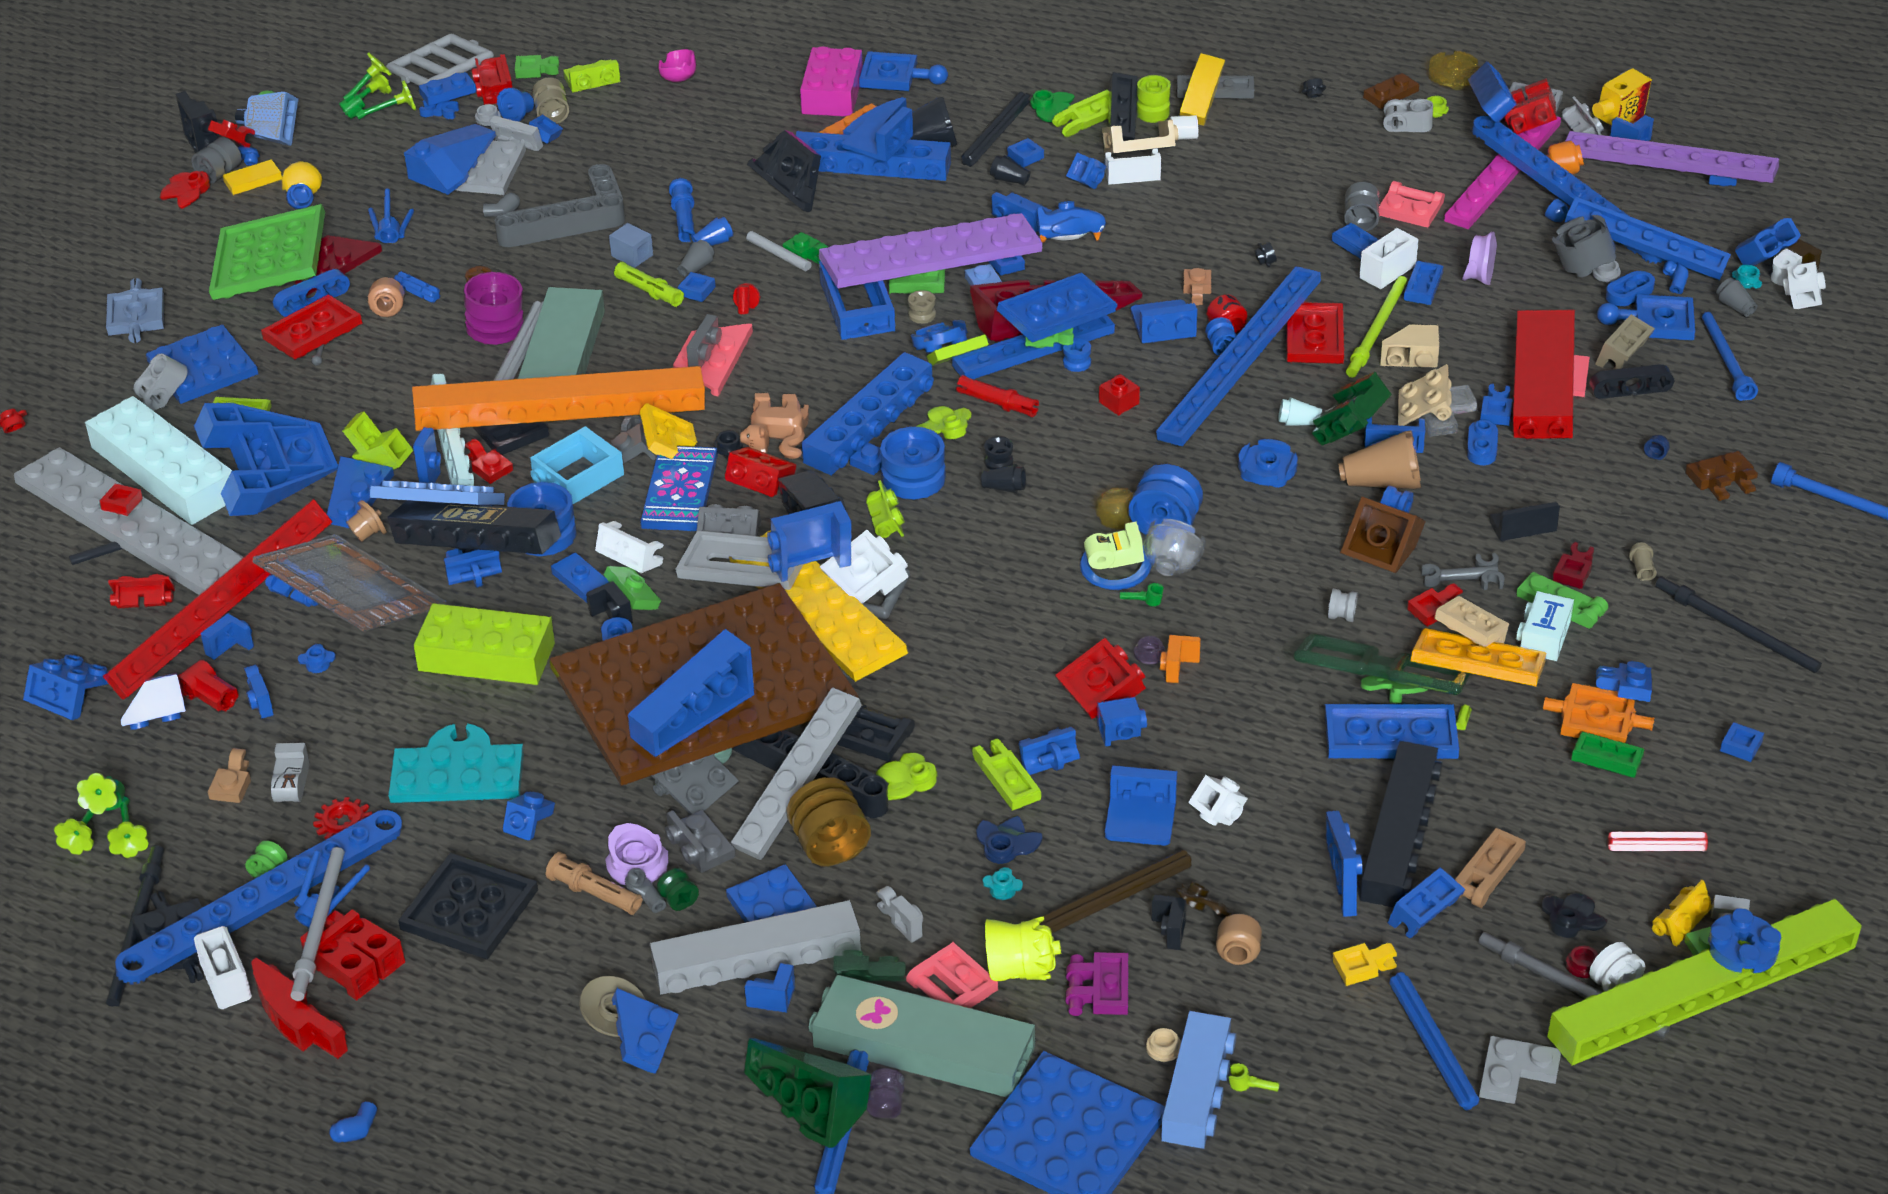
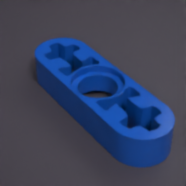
M332 269L278 292L274 297L273 306L283 317H287L328 294L332 297H337L346 293L349 289L350 281L340 270ZM317 288V292L313 297L306 298L310 289Z

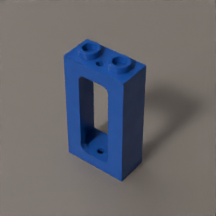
M819 261L820 283L841 340L895 331V311L883 280L863 284L872 307L846 311L838 288L822 262Z

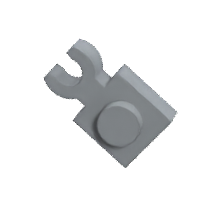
M889 886L878 890L876 893L882 899L881 902L877 903L880 911L891 917V923L911 943L921 938L923 915L920 909L914 904L911 905L902 895L897 897L894 890Z

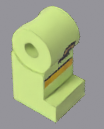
M1137 521L1125 524V530L1110 534L1096 533L1089 536L1084 542L1089 565L1095 569L1114 568L1144 561L1142 538Z

